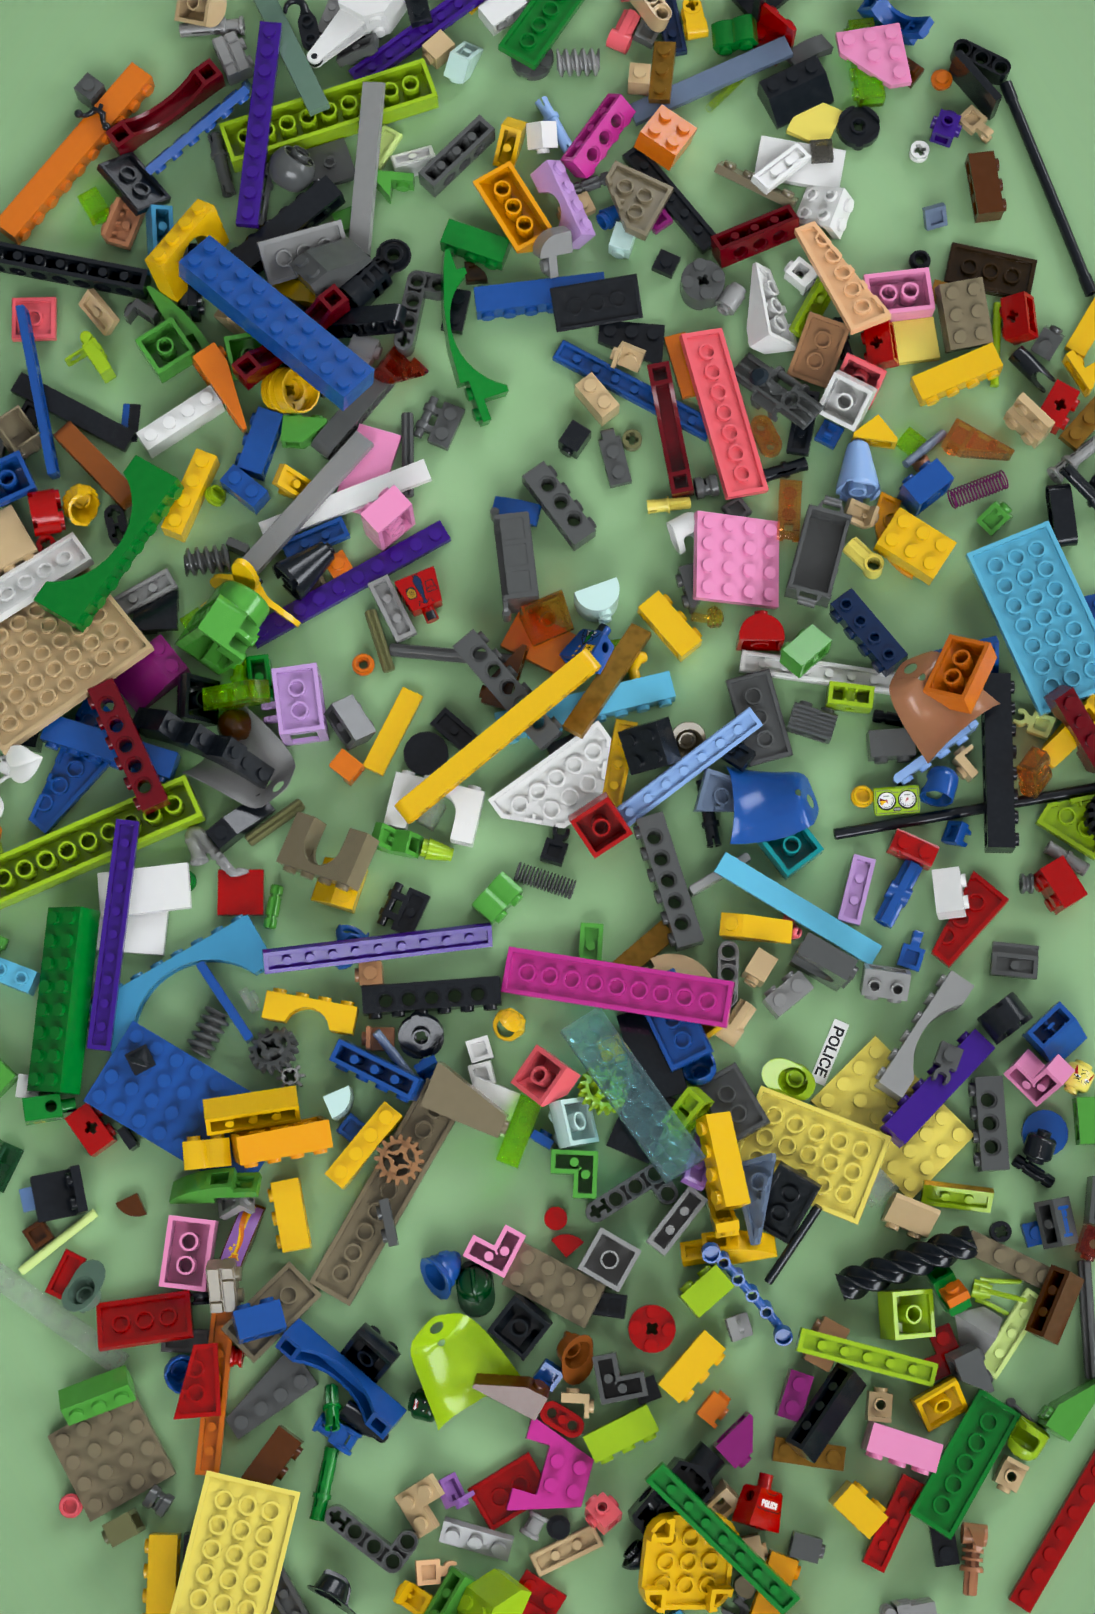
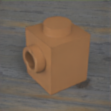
M382 961L358 963L359 968H355V982H359L360 987L384 985Z

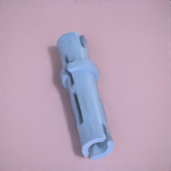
M547 96L541 97L543 101L541 102L538 99L535 105L542 114L543 121H556L558 144L562 152L565 153L572 144V141L559 120L558 112L553 110Z

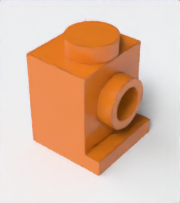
M713 1390L695 1413L716 1429L718 1425L715 1421L717 1419L721 1421L728 1413L729 1409L726 1407L731 1398L721 1390L718 1393Z

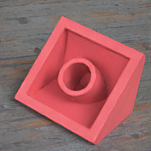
M847 352L839 370L878 389L868 409L870 410L884 382L887 371Z

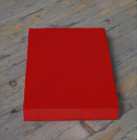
M528 1451L467 1489L468 1492L474 1491L475 1495L472 1496V1499L489 1529L495 1530L526 1511L506 1510L511 1488L536 1494L541 1472Z

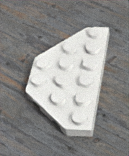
M599 720L591 725L583 739L575 736L493 795L488 801L503 819L566 828L571 824L568 818L569 815L603 794L611 737Z

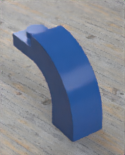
M864 0L857 10L871 27L900 23L904 45L913 46L918 39L926 37L934 24L930 16L911 17L901 13L888 0Z

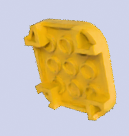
M678 1512L661 1513L651 1519L644 1532L638 1591L642 1600L658 1613L665 1614V1610L706 1609L709 1613L717 1612V1608L724 1604L728 1597L732 1598L734 1589L730 1584L733 1566ZM716 1513L739 1536L733 1523L722 1514Z

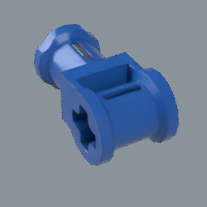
M322 1412L312 1431H318L329 1438L327 1441L336 1449L351 1456L353 1446L358 1438H362L363 1435L342 1422H339L340 1429L338 1431H326L324 1426L325 1412ZM349 1435H350L351 1437H350V1439L348 1440L347 1444L345 1445V1442H346L347 1438H348Z

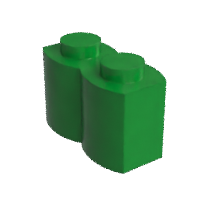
M744 14L733 19L721 20L711 24L713 49L718 55L728 56L738 49L747 51L758 45L757 22L752 14Z

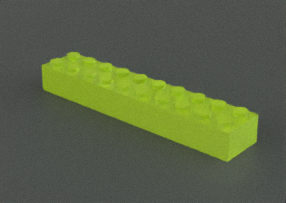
M421 58L323 90L330 109L313 116L309 115L301 97L273 106L266 163L269 162L270 157L277 149L285 145H297L306 150L358 134L363 82H384L386 84L382 126L439 108L438 95L425 59ZM249 114L219 123L235 173L242 171Z
M182 775L162 784L171 804L148 815H145L142 810H137L133 802V798L136 797L134 796L0 854V910L111 862L116 819L140 822L137 850L206 821L189 779L186 775Z

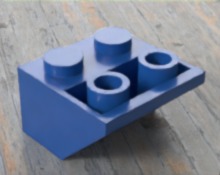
M1060 1001L1054 1004L1022 1034L1026 1041L1047 1063L1058 1054L1065 1060L1087 1039L1077 1019Z

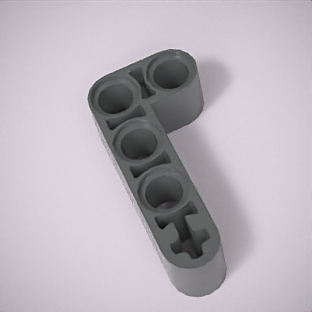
M415 270L407 277L401 305L407 309L405 322L411 321L414 324L411 327H404L401 333H397L394 336L395 351L402 358L411 356L415 350L425 299L441 301V290L434 289L435 286L441 285V274ZM415 281L422 282L420 286H413L412 284ZM411 301L418 302L414 307L408 305ZM405 336L407 337V343L405 344V347H402V345L404 344Z
M653 1163L588 1204L585 1215L593 1223L601 1222L649 1190L653 1191L660 1203L670 1205L677 1200L678 1190L664 1167L658 1163ZM651 1168H658L660 1170L661 1178L659 1180L653 1181L649 1178L648 1172ZM637 1180L641 1183L642 1189L639 1193H632L629 1190V1183L631 1181ZM667 1187L673 1190L674 1197L672 1200L666 1201L662 1198L661 1191L663 1188ZM612 1193L621 1195L622 1203L620 1205L613 1206L610 1204L609 1196ZM605 1199L606 1206L611 1211L607 1213L605 1208L600 1212V1218L596 1216L591 1217V1207L599 1208L603 1205L600 1200Z
M341 1504L332 1505L325 1514V1521L329 1527L389 1573L398 1572L419 1543V1538L415 1531L405 1529L391 1544ZM331 1511L334 1513L340 1511V1518L344 1521L348 1517L351 1519L344 1530L341 1528L344 1524L342 1521L336 1520L334 1522L332 1520L333 1514H331ZM351 1525L360 1526L362 1530L360 1537L350 1535L349 1528ZM404 1535H411L414 1538V1545L412 1547H405L402 1544L401 1538ZM370 1540L379 1541L381 1549L378 1552L369 1550L368 1542ZM394 1554L399 1557L400 1564L397 1567L388 1565L387 1557Z

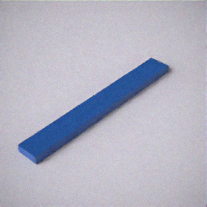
M22 304L15 307L48 476L54 480L60 478L61 475L30 313Z
M565 340L561 342L553 356V361L583 377L592 372L607 390L656 415L650 385L618 368H611V365ZM676 400L682 430L706 442L708 437L701 413Z

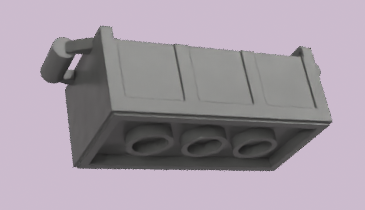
M825 495L824 500L818 506L811 504L808 506L784 597L797 600L799 605L814 608L815 605L828 607L846 535L852 519V515L844 513L842 499ZM823 504L837 507L840 508V511L831 510L828 508H824L822 506Z
M493 507L490 510V516L494 523L503 601L502 618L504 622H510L512 613L538 611L539 591L528 511L499 514V509Z

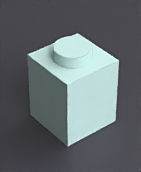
M616 221L609 242L608 253L617 259H629L636 237L626 233L621 222Z

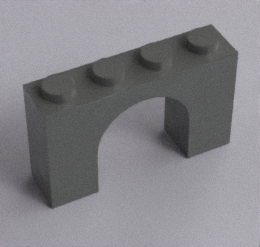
M808 932L803 942L800 943L789 962V965L836 992L840 987L844 989L853 980L859 969L856 967L857 959Z

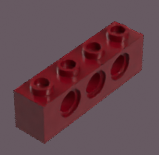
M790 204L712 235V255L722 269L795 239L794 230L799 227V217Z

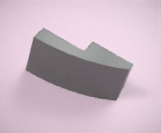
M820 34L791 48L793 57L786 61L793 66L814 55L818 58L830 55L834 47Z

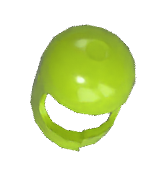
M1020 1416L1008 1438V1448L1018 1458L1031 1461L1040 1455L1050 1435L1039 1425L1026 1419L1024 1416Z

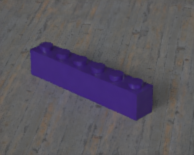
M976 1029L970 1033L965 1031L956 1040L959 1043L956 1047L964 1051L957 1071L954 1073L949 1071L951 1079L948 1084L942 1085L944 1077L941 1074H938L934 1081L931 1080V1074L939 1067L933 1064L927 1071L929 1076L925 1080L920 1078L913 1085L912 1089L914 1092L910 1096L905 1094L897 1102L899 1108L894 1113L890 1110L881 1119L884 1124L879 1129L884 1134L891 1136V1141L898 1148H901L912 1138L995 1049Z

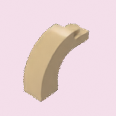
M662 954L651 958L649 961L653 967L651 969L668 971L674 968L676 973L712 978L702 964L685 955Z

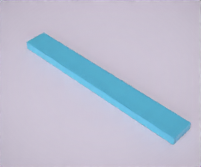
M727 852L723 854L713 871L864 963L872 964L882 947L880 944Z

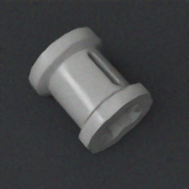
M531 1509L529 1510L530 1516L524 1527H521L519 1531L525 1536L538 1541V1535L544 1523H548L549 1519Z

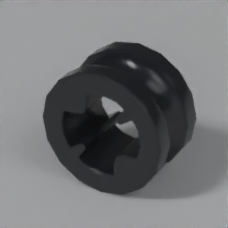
M1004 1221L994 1222L989 1228L991 1239L997 1242H1005L1011 1237V1227ZM1005 1227L1003 1231H1006V1235L998 1238L995 1235L997 1232L994 1233L995 1228Z
M208 1292L191 1293V1296L194 1298L191 1305L209 1304Z

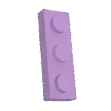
M856 854L853 855L838 920L860 926L876 863L875 859Z

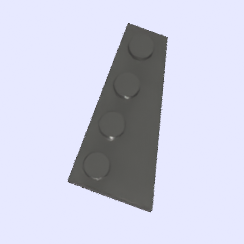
M283 1354L225 1420L237 1439H240L317 1386L318 1383L305 1364L292 1362Z

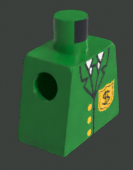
M60 1093L22 1098L26 1126L64 1119L63 1113L77 1110L75 1097L61 1099ZM48 1105H56L55 1111L49 1112L46 1110Z

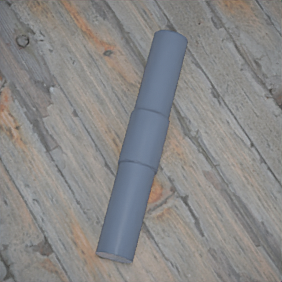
M941 429L923 443L916 451L902 461L903 466L909 468L947 436L946 431Z
M380 1029L376 1030L372 1035L394 1064L415 1074Z

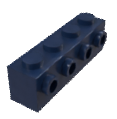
M852 588L830 603L829 615L836 624L840 623L847 638L853 639L858 644V650L864 657H869L877 673H882L887 677L907 660L908 653Z

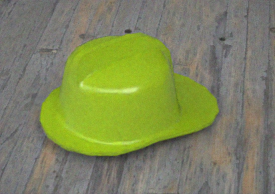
M773 1058L763 1066L762 1080L770 1089L800 1101L808 1099L814 1093L815 1079L803 1064L795 1063L785 1058Z

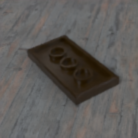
M952 242L944 282L950 283L983 277L985 294L1003 298L1025 291L1031 295L1037 260Z

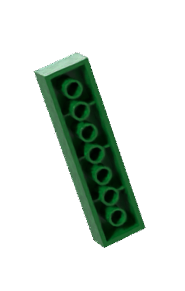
M82 906L48 907L27 1091L44 1094L80 1095L101 912L99 910Z

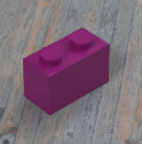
M789 1368L775 1414L798 1422L803 1414L814 1377Z

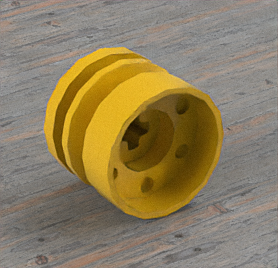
M290 367L276 368L261 383V396L266 407L269 410L282 414L308 412L314 408L320 397V392Z

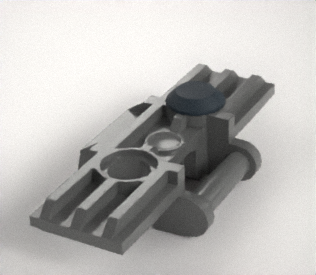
M749 352L734 368L738 383L752 392L750 398L751 405L757 410L761 407L768 412V417L774 422L778 420L777 413L779 412L804 430L825 408L821 403L808 395L810 387L807 384H801L787 374L782 366H778L775 369L769 367ZM781 379L792 389L788 391L777 382Z

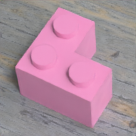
M1027 1049L1003 1074L1038 1107L1064 1085L1075 1070L1059 1054L1045 1065Z
M505 1224L495 1245L473 1235L462 1256L505 1278L526 1235Z

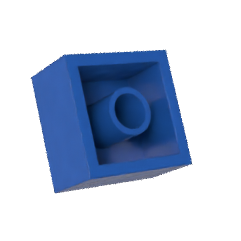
M938 458L932 462L926 461L919 468L920 472L916 475H908L902 481L903 485L899 488L900 492L897 499L901 500V504L915 517L947 493L954 480V477Z
M268 1297L259 1300V1305L251 1306L250 1303L236 1306V1311L232 1313V1320L238 1344L285 1332L287 1326L280 1299L274 1300V1297Z

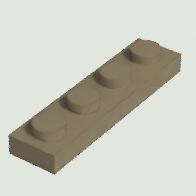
M731 161L719 162L714 170L715 173L782 206L790 204L793 209L798 202V198L794 197L795 193L788 189L780 190L775 188L767 195L764 194L751 182V178L755 173L749 170L742 171L736 168L737 165Z
M971 1230L978 1249V1254L974 1258L1042 1289L1050 1269L1049 1266Z

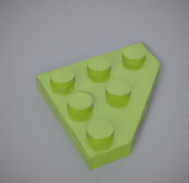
M1095 794L1048 803L1035 824L1090 859H1095V841L1093 840L1095 836L1093 834L1089 836L1087 833L1089 827L1084 826L1086 818L1083 817L1084 812L1087 810L1085 808Z

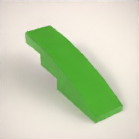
M152 286L146 287L150 298L164 321L173 317L190 343L196 341L201 350L210 345L200 329L182 309Z

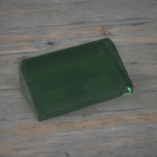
M1 1139L0 1192L4 1193L24 1150Z

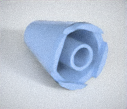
M855 439L848 443L836 485V495L839 494L840 499L847 502L848 498H854L862 503L863 499L867 498L873 501L880 494V484L870 447L862 439Z

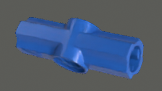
M907 859L903 862L895 880H892L884 895L885 899L873 919L878 924L890 929L895 924L901 909L906 906L911 897L912 888L923 869L919 864Z

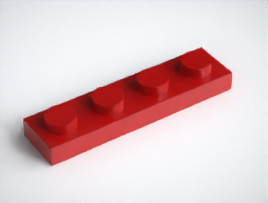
M903 1473L901 1474L887 1504V1510L884 1512L889 1518L873 1534L861 1560L863 1563L883 1573L885 1572L911 1516L908 1512L924 1484Z

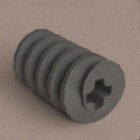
M222 544L220 551H218L216 545H213L211 552H209L207 546H204L203 553H200L198 547H195L194 554H191L189 548H186L184 568L187 577L190 570L194 576H197L198 569H200L203 575H206L207 568L214 574L216 567L223 573L225 566L231 572L229 550L226 549L224 544Z
M205 1006V1010L209 1015L201 1014L200 1017L204 1023H196L200 1031H192L191 1033L195 1039H187V1042L191 1046L190 1050L210 1059L211 1056L207 1050L215 1051L216 1048L212 1042H220L216 1034H224L225 1032L220 1026H229V1023L225 1020V1017H228L227 1015L210 1006Z

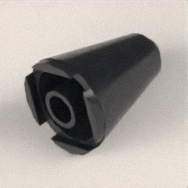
M319 542L277 562L272 566V569L277 579L281 577L284 582L282 586L296 600L300 599L301 601L333 562L335 550L329 543Z

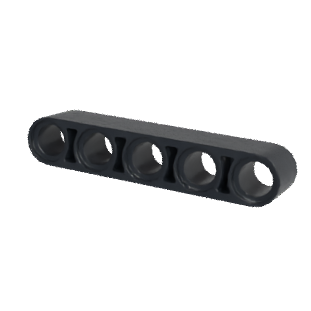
M397 303L350 307V311L326 330L337 339L352 338L353 334H356L357 337L401 333L405 327L407 309L405 306Z

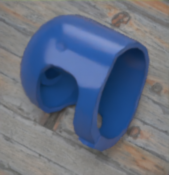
M946 766L931 768L927 773V782L919 795L921 801L936 807L952 804L959 782L957 773ZM937 791L943 793V795L939 799H932L926 795V792Z

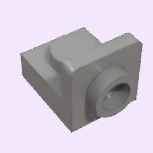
M254 1197L217 1198L219 1218L225 1221L242 1210L251 1215L256 1212Z
M746 1312L724 1318L731 1342L753 1335Z

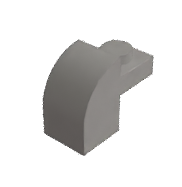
M564 225L543 231L536 238L533 245V254L540 258L541 271L550 279L559 277L557 256L573 252L571 230Z

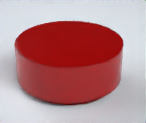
M560 1207L549 1208L544 1216L546 1226L551 1230L562 1229L567 1223V1214L564 1209Z

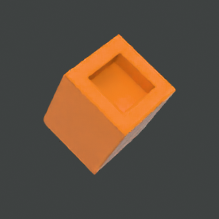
M343 748L329 764V767L343 777V780L350 786L353 785L365 770L364 764Z

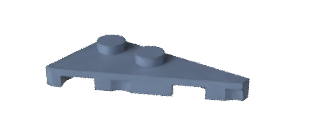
M769 1153L742 1162L751 1201L750 1204L742 1207L750 1244L753 1246L759 1245L761 1242L776 1153Z

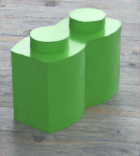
M502 871L472 903V907L491 925L495 922L499 924L508 915L506 910L511 905L515 907L523 899L521 895L523 889Z

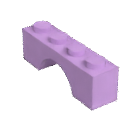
M546 160L530 176L538 193L553 194L556 197L561 208L559 226L564 225L571 230L573 249H580L596 235L592 228V223L584 211L583 204L579 200L575 187L570 181L561 160Z

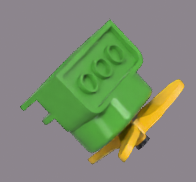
M237 558L233 562L231 567L232 574L213 575L210 584L215 588V591L207 603L198 609L175 642L176 646L217 675L230 668L234 669L237 664L240 665L247 656L245 652L258 640L259 628L268 616L270 609L296 627H299L301 624L300 621L267 596L261 586L263 580L259 578L254 567L243 558Z

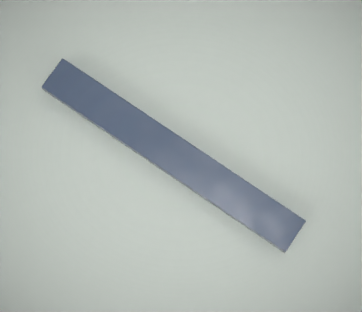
M785 35L672 85L670 104L663 105L671 111L792 58L793 52ZM648 96L631 103V107L636 111L632 117L635 125L638 126L649 121L661 104L649 103Z

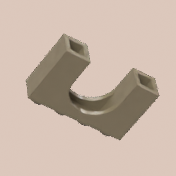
M297 812L276 862L284 866V871L293 875L296 872H300V876L306 879L313 880L315 877L318 878V882L330 886L331 883L336 884V888L348 892L349 889L358 891L379 844V840L368 833L350 828L339 854L329 863L318 865L316 850L327 824L314 816Z

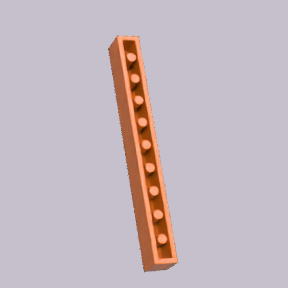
M131 62L94 107L98 108L100 103L104 105L102 110L106 112V122L111 127L123 119H128L132 113L138 111L141 102L153 93L155 84L152 76ZM98 113L81 120L0 215V232L17 245H20L22 241H26L30 237L34 227L43 222L46 213L58 204L59 198L71 189L72 183L76 178L84 174L88 164L96 160L100 150L109 144L105 134L106 131L102 128Z

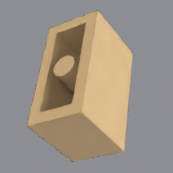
M592 372L575 384L574 394L601 426L619 414L620 404Z
M758 947L741 977L745 978L743 982L752 988H756V986L761 988L777 963L778 958Z

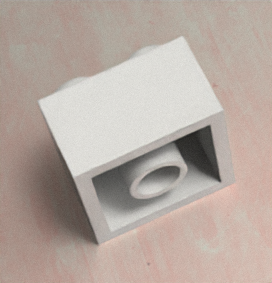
M837 370L833 373L819 402L825 407L819 414L855 432L859 429L878 389L841 370Z

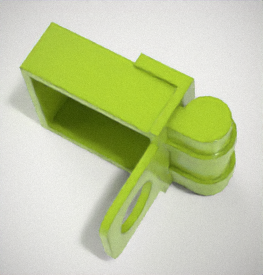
M82 331L80 334V340L83 344L81 345L82 348L66 357L65 362L70 367L88 356L104 382L108 383L117 376L107 360V355L100 343L97 342L89 331ZM81 354L77 359L71 361L73 357Z

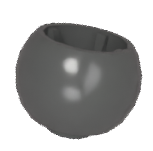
M285 145L277 149L270 157L268 173L276 184L288 191L297 193L305 190L312 183L315 176V163L310 158L309 152L297 145Z

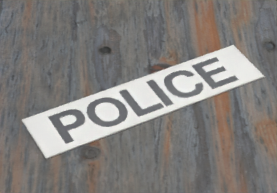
M834 1019L812 1072L816 1083L825 1086L849 1024Z

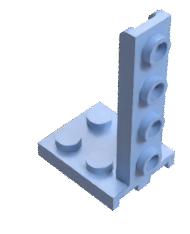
M976 719L955 735L931 761L937 757L941 760L951 752L949 748L957 744L959 747L969 739L967 735L976 731L977 725H979ZM921 755L897 772L893 777V783L895 786L902 784V786L907 785L914 779L912 775L917 771L923 773L932 766L931 761L927 763L923 755Z

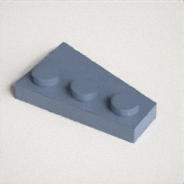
M706 768L693 812H734L731 777Z

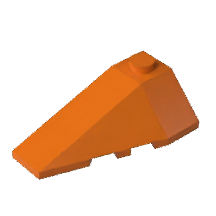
M213 342L192 356L193 366L207 386H213L217 396L226 405V411L242 433H245L247 426L226 359L227 353L221 345L217 346Z

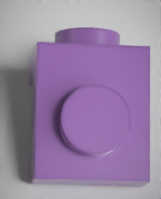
M455 1472L438 1480L445 1493L440 1497L445 1509L453 1506L456 1509H460L469 1504L468 1499L475 1495L473 1490L468 1493L464 1492Z

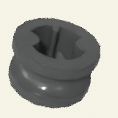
M1024 873L1020 874L1019 890L1021 894H1024L1026 891L1029 894H1033L1034 877L1032 873H1029L1028 876H1025Z

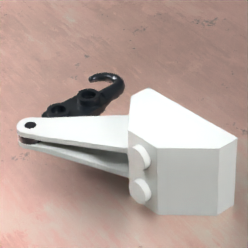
M287 0L284 4L283 12L287 14L289 6L293 4L300 6L298 27L302 45L305 50L309 51L307 60L312 68H319L363 36L376 33L377 37L381 38L391 34L407 11L405 0H338L340 10L321 36L317 19L310 11L305 0Z

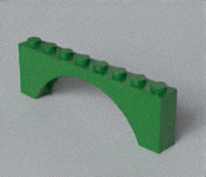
M137 455L134 456L123 472L130 486L132 511L127 530L119 545L99 566L79 577L65 581H46L33 599L43 610L82 633L86 627L91 625L95 614L105 605L107 597L117 588L121 577L130 569L135 557L142 552L145 543L156 532L157 526L168 515L170 507L175 500L180 498L184 489L178 478Z

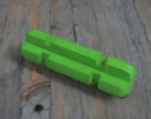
M271 885V896H269L266 909L267 918L265 917L263 924L267 929H275L277 925L276 917L279 915L282 900L280 896L283 895L284 890L281 885Z

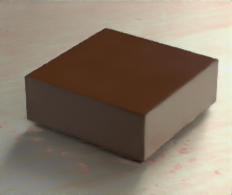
M36 1221L22 1231L34 1251H37L55 1238L46 1222L39 1223Z

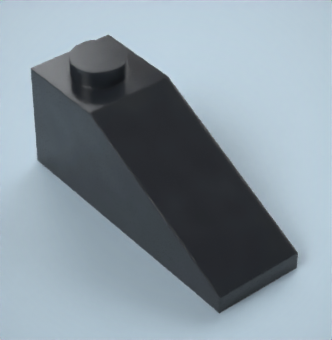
M270 803L261 808H250L242 804L222 817L205 832L221 852L224 853L271 815L275 809Z

